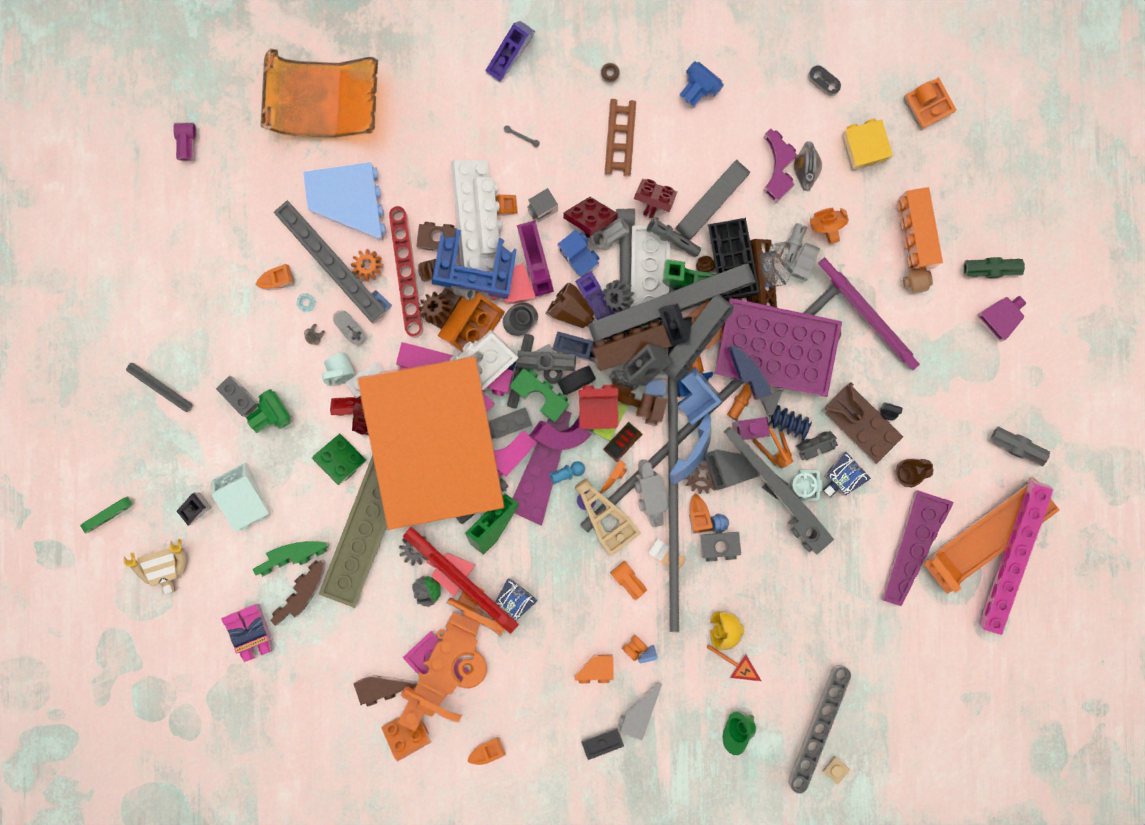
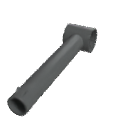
M616 209L618 213L617 219L623 218L629 227V233L620 238V281H626V286L631 285V226L635 225V209Z

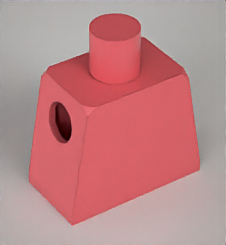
M524 263L519 264L513 269L510 294L507 299H504L506 305L536 300ZM491 296V299L495 300L498 299V297Z
M448 552L444 555L466 577L469 576L475 566L474 563ZM427 560L426 563L435 568L431 576L448 592L456 596L460 588Z

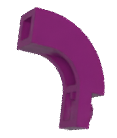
M578 417L571 427L562 431H557L547 422L540 420L529 436L544 446L566 450L581 445L592 433L587 429L580 428Z

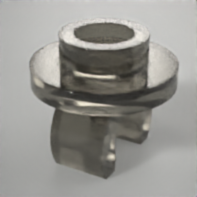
M313 324L311 329L307 328L304 331V338L309 344L318 345L324 336V330L320 333L314 331L317 324Z

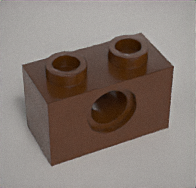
M434 222L419 224L416 247L419 250L437 252L439 241H434L433 235L435 233H442L444 238L453 237L457 228H454L452 224H443V227L435 226L436 223Z

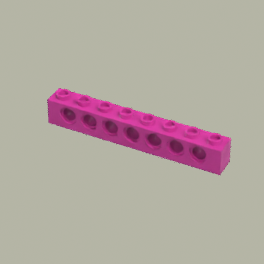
M1029 480L979 622L983 630L999 635L1003 634L1054 491L1047 484Z

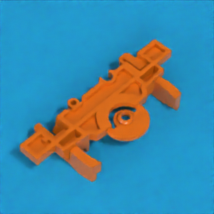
M463 591L458 600L449 598L446 602L463 611V613L459 615L453 612L445 625L447 631L444 629L437 631L436 636L442 639V641L436 643L428 661L423 662V664L428 666V672L426 674L418 672L419 680L415 688L412 689L406 686L401 693V697L408 700L397 723L413 731H416L424 714L432 717L435 712L441 717L459 723L462 717L461 714L450 712L440 707L448 694L454 692L457 686L461 688L476 687L486 676V661L479 652L475 651L478 643L475 636L477 635L479 625L481 624L489 628L500 637L502 632H504V628L497 622L483 617L484 611L476 608L478 604ZM461 656H473L472 660L464 659L459 663L458 673L463 677L462 681H460L454 673L455 662ZM465 665H469L471 667L470 672L466 673L463 668Z

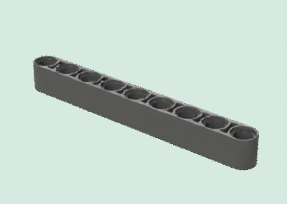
M744 264L588 324L594 342L602 339L608 340L616 334H624L633 328L642 327L650 322L661 320L659 308L662 306L678 304L682 312L711 301L716 295L724 296L750 286L756 281L749 264Z

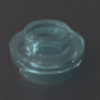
M309 293L299 295L296 300V305L302 312L312 311L316 304L315 298ZM306 299L309 300L308 306L303 305V301Z

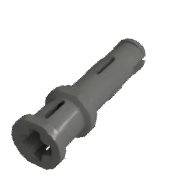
M653 217L646 229L647 232L656 234L662 241L671 242L693 257L699 255L701 247L673 231L671 225H665L657 217Z

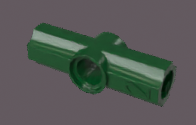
M1002 257L985 258V260H965L963 266L965 277L1002 278L1003 276H1022L1025 270V263L1020 258L1002 259Z

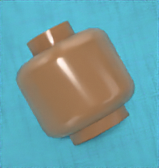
M926 268L909 269L906 277H903L905 289L908 288L912 294L928 291L930 286L933 285L931 271H927Z

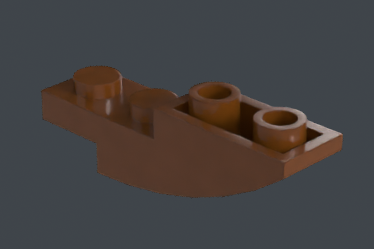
M315 560L308 567L310 571L305 576L302 573L294 581L296 585L292 588L297 594H291L285 600L287 604L283 608L279 606L272 613L274 617L270 621L275 626L279 625L289 614L294 618L298 617L310 603L324 574L326 564L324 560L319 562Z

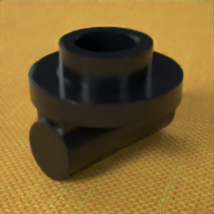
M884 402L880 408V413L885 419L892 421L897 419L899 414L902 413L903 407Z

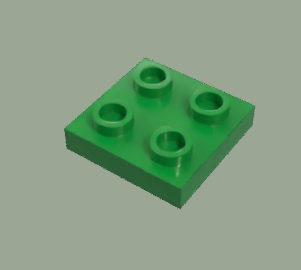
M340 433L312 457L313 461L338 486L348 480L366 462V459Z

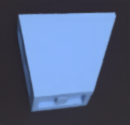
M371 162L303 171L307 206L311 213L377 240H384L383 235L386 234L385 224L381 223L380 217L383 216L382 204L379 205L378 197H381L380 187L376 186L375 181L378 178L377 167H374Z

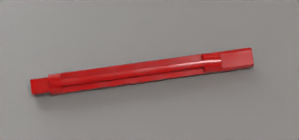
M410 527L402 536L509 634L518 627L519 624L490 599L415 529Z

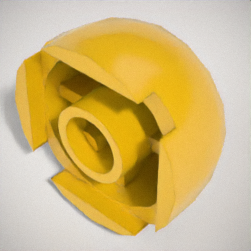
M724 611L712 614L710 623H714V631L710 630V637L713 647L718 648V650H728L737 646L744 635V626L738 617L731 612Z

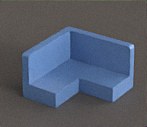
M696 367L692 368L681 378V382L691 393L678 402V407L688 417L689 423L693 425L722 401L716 389Z

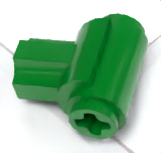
M272 389L265 391L258 397L260 399L257 405L258 409L246 417L247 423L256 433L261 432L269 425L270 427L275 426L282 429L292 422V416Z

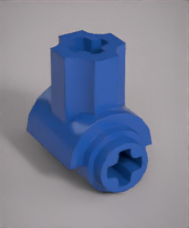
M694 61L685 72L688 74V84L679 95L688 104L695 107L703 96H716L724 86L723 80L701 62Z

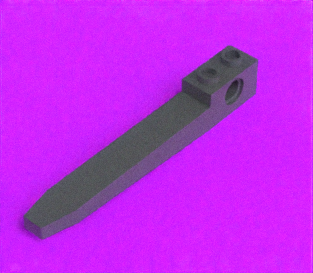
M731 427L724 430L723 432L794 517L788 522L792 527L790 531L797 539L800 537L804 541L802 546L809 553L812 551L817 555L834 541V538L809 508ZM813 528V534L807 537V530Z

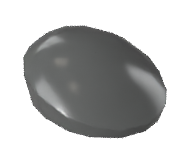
M529 303L516 304L504 315V329L511 335H524L537 324L538 313L534 306Z

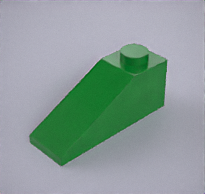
M507 494L503 495L504 508L487 511L465 532L470 545L483 555L498 541L519 506V503Z

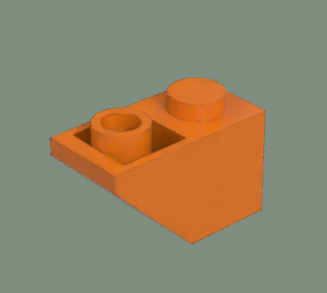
M613 654L593 655L577 671L575 680H579L580 684H588L590 680H598V683H610V680H614Z

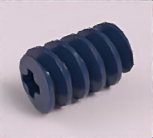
M777 405L769 424L773 423V429L779 425L780 432L787 428V435L794 431V438L801 434V440L803 441L810 430L812 421L809 423V417L807 416L802 420V414H798L795 417V411H791L788 414L787 408L780 412L781 407Z

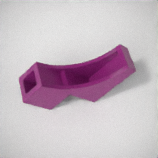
M770 128L763 138L772 150L774 170L769 183L763 191L777 203L795 185L793 178L788 173L784 174L782 171L797 157V154L795 153L796 149L790 143L786 144L782 140L783 136L777 130L773 131Z

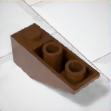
M372 675L357 680L353 684L360 705L366 704L368 707L377 704L378 699L384 698L389 700L396 697L395 693L403 691L406 686L414 689L413 687L416 686L417 681Z

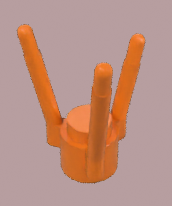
M770 427L768 430L779 450L774 454L776 458L756 439H753V442L772 461L774 466L779 465L780 469L794 462L791 457L792 453L789 450L783 431L780 432L779 429L784 449Z

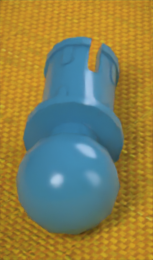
M580 461L572 463L570 468L568 465H565L564 468L549 473L551 482L556 484L566 479H573L572 475L581 476L585 472V465Z

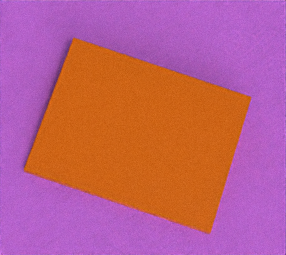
M476 356L383 371L377 374L360 376L357 379L388 530L505 507Z

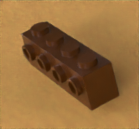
M656 320L650 322L648 327H636L630 330L631 333L625 335L619 333L612 336L613 339L605 341V339L594 342V346H591L590 349L597 369L602 371L628 362L647 344L663 347L664 349L673 346L670 343L664 323Z

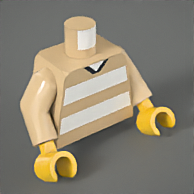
M178 539V545H174L171 540L168 549L137 558L138 561H135V554L130 553L131 560L126 559L124 556L123 562L125 566L130 567L146 584H150V586L161 584L163 594H168L175 591L172 580L181 578L187 559L183 548H181L182 540Z

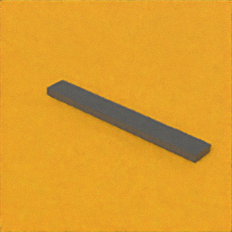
M288 200L273 212L372 324L387 312Z

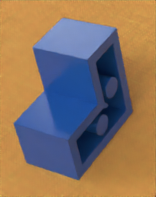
M575 230L560 241L557 246L558 251L579 278L599 266L598 260L600 258L594 250L590 252L587 248L588 239L582 232L578 233Z

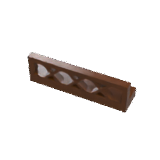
M752 239L750 243L759 294L747 297V302L767 305V302H769L771 307L777 308L772 242L769 239ZM762 244H765V254L762 251ZM764 263H765V265L767 266V268H769L770 271H768V272H765V271H764V267H763ZM766 282L771 284L769 291L765 289Z

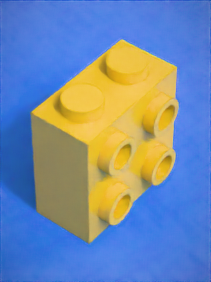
M876 118L870 119L860 126L852 124L847 126V129L843 132V138L853 170L890 160L893 156L882 119L876 121Z

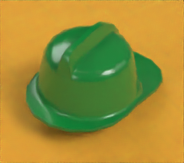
M740 712L730 714L722 736L725 749L730 754H742L749 740L754 737L756 724L753 715L741 714Z

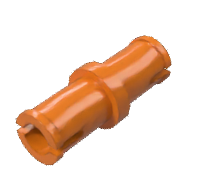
M748 382L745 383L739 395L735 396V402L726 414L736 421L744 407L748 406V401L752 395Z

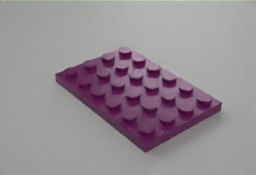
M729 298L728 302L734 306V310L723 325L714 374L738 379L727 348L735 345L756 364L769 386L828 397L842 321Z

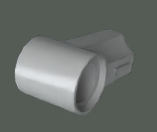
M619 218L591 235L590 243L600 249H609L615 241L629 233V227L623 218ZM603 236V242L600 244V238Z

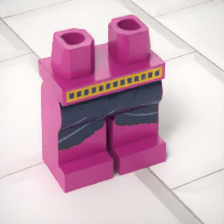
M254 604L221 618L223 625H225L235 653H239L244 662L255 658L252 651L253 647L258 646L261 655L272 651L270 644L272 638L260 604Z

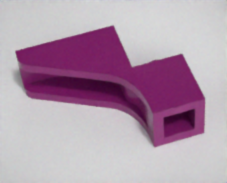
M536 221L517 225L535 296L554 292Z

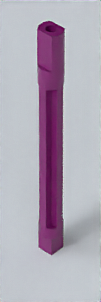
M825 257L822 258L818 264L831 278L830 281L903 363L906 362L912 370L917 368L920 363L913 357L914 354L848 279L841 272H838Z

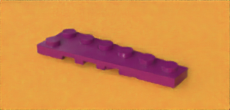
M565 411L556 423L550 419L547 420V423L557 431L568 429L572 413ZM537 442L512 498L519 503L514 514L542 526L553 486L549 473L557 471L562 450L553 449Z
M916 490L882 597L883 601L898 606L903 605L925 557H927L942 524H944L953 506V501Z

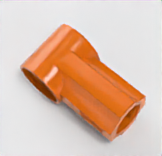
M625 560L610 572L620 586L622 585L634 600L640 598L647 591L644 584L635 576L636 573Z

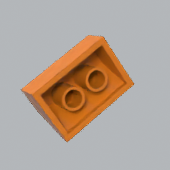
M476 292L472 300H467L462 296L437 336L463 352V347L468 342L479 341L490 330L493 331L505 311L478 292Z

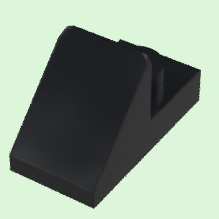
M678 304L659 308L671 345L688 342L692 316L683 318Z

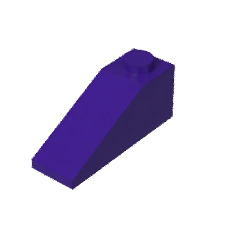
M521 20L513 23L485 71L501 82L527 47L536 31Z

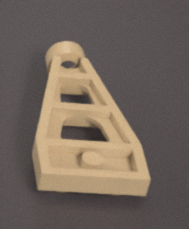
M588 479L580 481L575 486L576 491L582 498L596 536L610 556L641 534L631 518L593 488ZM596 499H599L606 506V509L598 515L594 513L591 507V503ZM612 514L619 520V525L610 532H605L601 520L606 515Z

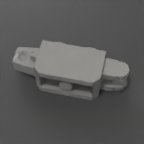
M642 459L638 461L639 475H636L637 482H634L635 490L640 494L641 499L638 500L640 511H643L648 516L652 527L664 525L663 512H666L669 507L663 477L653 471L650 462Z

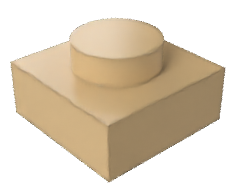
M834 756L822 771L835 783L839 784L849 773L850 769Z

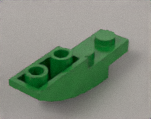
M304 541L287 544L267 552L266 555L269 560L252 570L255 576L261 574L264 577L273 572L271 568L277 565L281 568L290 563L288 559H291L293 564L299 563L301 566L310 561V556L314 554L320 556L327 552L326 548L331 545L329 542Z

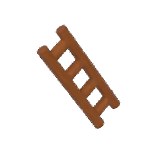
M610 99L605 175H612V169L624 170L623 176L630 177L636 101L629 100V106H618L617 99ZM617 113L628 114L627 125L616 124ZM615 132L627 133L626 144L614 143ZM614 150L625 151L624 162H613Z

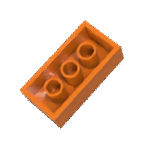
M930 188L908 190L897 200L898 211H901L903 218L900 221L901 228L905 230L906 235L904 245L909 251V256L907 257L908 266L912 269L936 268L943 263Z

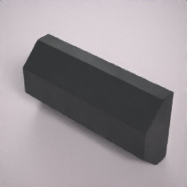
M746 217L708 224L716 273L720 274L738 266L749 264L756 281L750 286L721 297L729 300V298L741 299L759 294Z

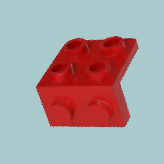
M594 385L582 386L583 389H579L580 428H617L619 425L618 388H614V385H602L601 389H594Z

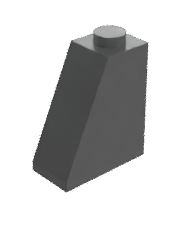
M714 450L704 454L716 491L759 476L740 453Z

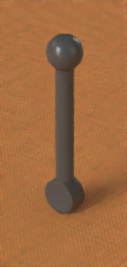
M509 125L504 126L505 133H512L532 143L534 147L540 145L539 140H533L514 131Z

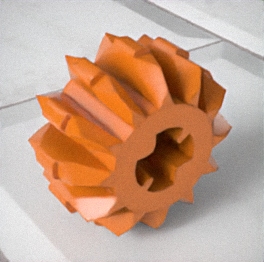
M369 249L365 250V255L361 250L358 251L360 257L353 256V259L357 262L351 263V267L355 268L352 273L358 274L357 278L359 280L364 277L365 281L368 282L369 276L376 280L374 274L381 275L382 272L378 268L384 267L382 263H378L382 260L381 256L376 257V251L370 254ZM366 261H368V263L371 262V264L369 265V266H370L369 269H366V268L364 267V266H365L364 263H365Z

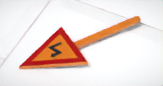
M707 646L709 650L737 667L730 678L762 682L746 654L738 664L712 646Z

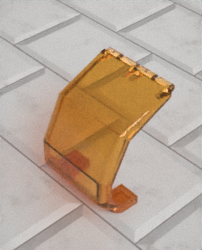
M269 49L265 54L263 66L261 128L281 135L316 138H343L372 133L375 130L374 113L376 112L375 94L377 93L376 75L378 74V60L374 57H365L339 63L296 61L278 56V50Z

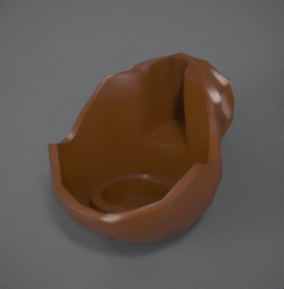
M905 459L897 464L895 474L901 485L912 488L933 475L934 465L927 459Z

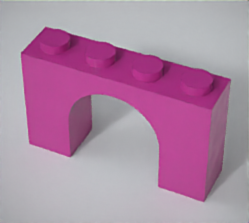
M483 393L486 411L488 412L495 403ZM524 430L506 448L494 450L498 475L500 477L502 475L506 477L537 444Z

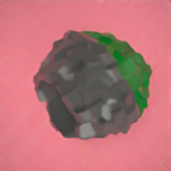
M421 576L412 584L414 599H417V604L430 607L441 597L440 583L433 578Z

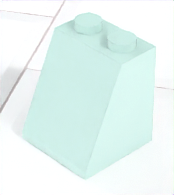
M246 463L212 480L211 495L234 532L239 529H246L250 523L256 520L261 521L269 514V507Z

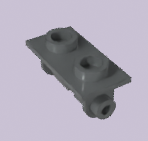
M825 431L812 439H804L795 446L801 452L799 453L801 459H806L807 461L819 456L817 449L820 448L821 453L824 454L834 450L838 444L835 440L837 439L831 431Z

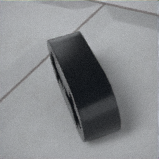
M819 65L811 68L808 74L809 81L828 96H834L840 91L841 82L828 70ZM813 71H814L815 73H817L818 71H820V72H821L820 77H818V78L815 79V78L813 77V76H814ZM835 83V89L829 90V84Z

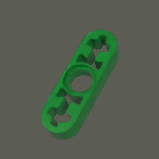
M128 496L124 497L83 522L80 527L87 534L133 506V503Z

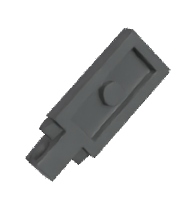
M526 407L489 422L492 439H498L532 426Z

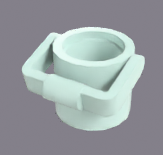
M346 353L333 355L324 361L327 372L322 373L321 379L327 386L345 384L346 381L355 376Z
M799 470V473L791 478L789 488L797 497H800L801 501H818L820 499V491H823V480H821L820 471ZM810 473H816V479ZM816 492V498H806L812 496Z

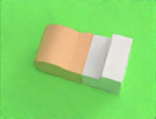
M657 538L648 553L669 566V546ZM679 554V569L681 568V566L683 565V563H684L685 560H686V558H684V557H683L682 555H680V554Z

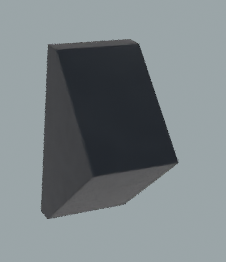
M194 492L176 512L189 526L212 507L201 493Z

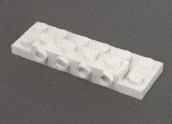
M452 160L451 171L457 230H461L459 241L461 266L492 272L499 231L501 230V221L497 220V212L500 206L499 202L495 200V194L498 190L497 183L494 182L493 177L489 176L488 160Z
M490 330L479 341L468 342L463 347V352L459 356L457 354L454 355L450 360L476 356L482 390H484L518 359V355Z

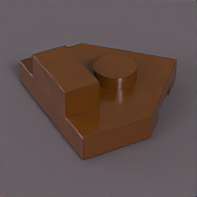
M615 382L612 383L614 388H618V401L640 408L641 400L635 398L636 394L631 392L632 389Z

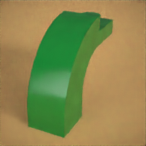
M666 259L662 282L666 286L678 290L717 274L685 268V262Z

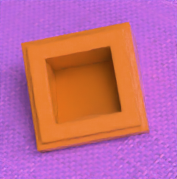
M516 195L495 196V200L499 202L500 206L497 216L518 214Z

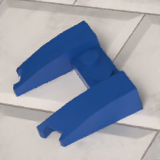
M455 230V236L444 238V234L440 235L431 284L449 288L456 286L486 292L488 296L508 298L517 249L514 248L510 252L502 246L505 240L499 238L493 271L487 272L455 265L461 230Z

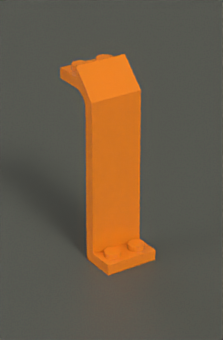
M1028 484L939 548L924 563L946 594L952 591L958 592L962 589L960 584L967 577L1005 551ZM1050 499L1043 522L1060 511L1052 499Z

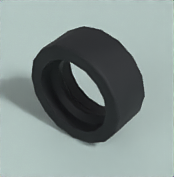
M585 366L563 377L557 383L563 394L567 395L582 388L584 385L590 384L596 380V377L591 367Z

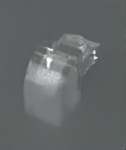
M787 241L772 244L769 252L761 253L760 272L771 287L786 285L793 271L784 261L791 247Z

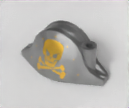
M811 141L804 143L794 162V170L803 191L811 190L822 170L821 157Z

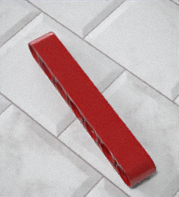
M395 206L389 212L404 328L410 337L418 338L423 334L424 328L422 317L420 316L421 311L418 308L420 307L409 220L404 208ZM396 212L403 213L401 220L394 219ZM405 231L406 236L403 239L396 237L397 232ZM402 249L409 251L408 256L405 258L399 257V252ZM404 268L411 269V274L407 277H403L401 274ZM413 287V294L406 296L404 294L405 288ZM409 306H416V312L414 314H407V308ZM412 324L419 325V330L415 334L409 331Z

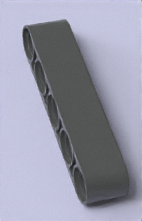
M736 159L679 222L675 229L690 241L751 171Z
M720 295L713 297L692 324L689 341L676 345L668 356L671 363L662 371L675 382L679 381L732 314L734 306Z

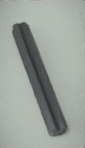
M524 335L520 351H531L534 341L533 335ZM516 366L513 381L523 370V368H519ZM512 389L510 390L507 406L517 408L520 396Z
M130 363L127 366L126 371L184 412L190 411L193 406L192 403L136 364Z

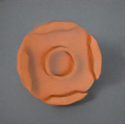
M834 208L822 209L814 214L813 219L810 218L812 230L825 233L830 245L840 242L838 230L847 225L849 221L847 211L843 208H840V211H834Z

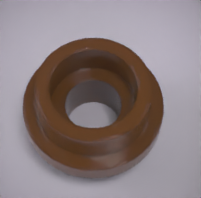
M607 63L602 67L601 76L605 81L614 82L618 79L620 70L616 64ZM612 70L614 74L612 76L607 75V71Z
M702 256L697 260L696 269L700 272L708 273L715 268V262L710 256Z

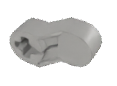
M338 310L334 313L333 322L345 337L353 344L361 343L365 338V333L351 315L344 310Z

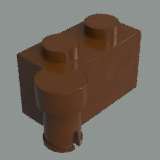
M643 393L636 416L646 420L645 424L656 426L657 423H662L668 399Z

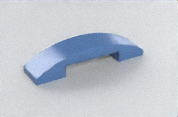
M707 413L698 427L700 439L687 461L679 459L670 473L672 484L675 485L689 476L703 460L711 441L712 427L710 414Z

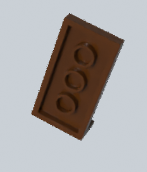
M850 382L821 411L877 464L904 436Z

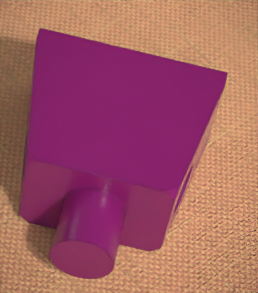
M1017 296L1013 301L1005 297L979 312L977 316L997 339L1002 342L1012 334L1025 316L1020 309L1026 305V301L1021 296Z
M768 417L732 423V429L743 440L770 437Z

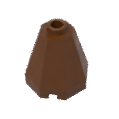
M570 282L566 283L558 292L557 298L550 303L545 313L552 319L580 328L588 327V324L592 323L595 319L593 317L594 312L577 287Z

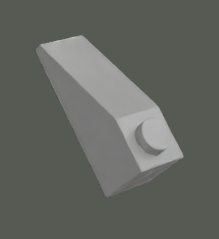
M656 682L626 711L625 716L621 715L618 722L620 733L640 740L643 739L662 686L660 682Z

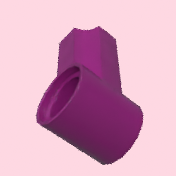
M174 123L173 133L176 140V159L181 161L194 160L195 123Z

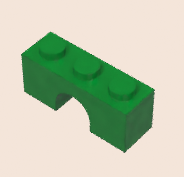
M523 368L509 387L524 400L533 392L542 393L545 397V403L540 412L556 423L569 407L567 403L569 399L560 392L558 395L553 392L552 389L554 387L545 380L543 383L537 379L538 375L529 368L527 371Z

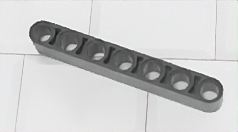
M843 665L834 666L830 672L790 774L788 783L796 793L801 794L808 789L850 682L851 672ZM843 669L845 677L837 679V672ZM832 688L838 689L836 697H830L829 695ZM825 706L831 707L829 715L822 714V709ZM818 724L824 725L822 733L815 732V727ZM816 742V750L808 751V745ZM803 761H810L809 768L801 769ZM796 779L803 780L801 787H794L793 784Z

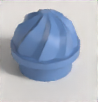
M721 514L711 517L712 531L722 533L727 530L729 519Z

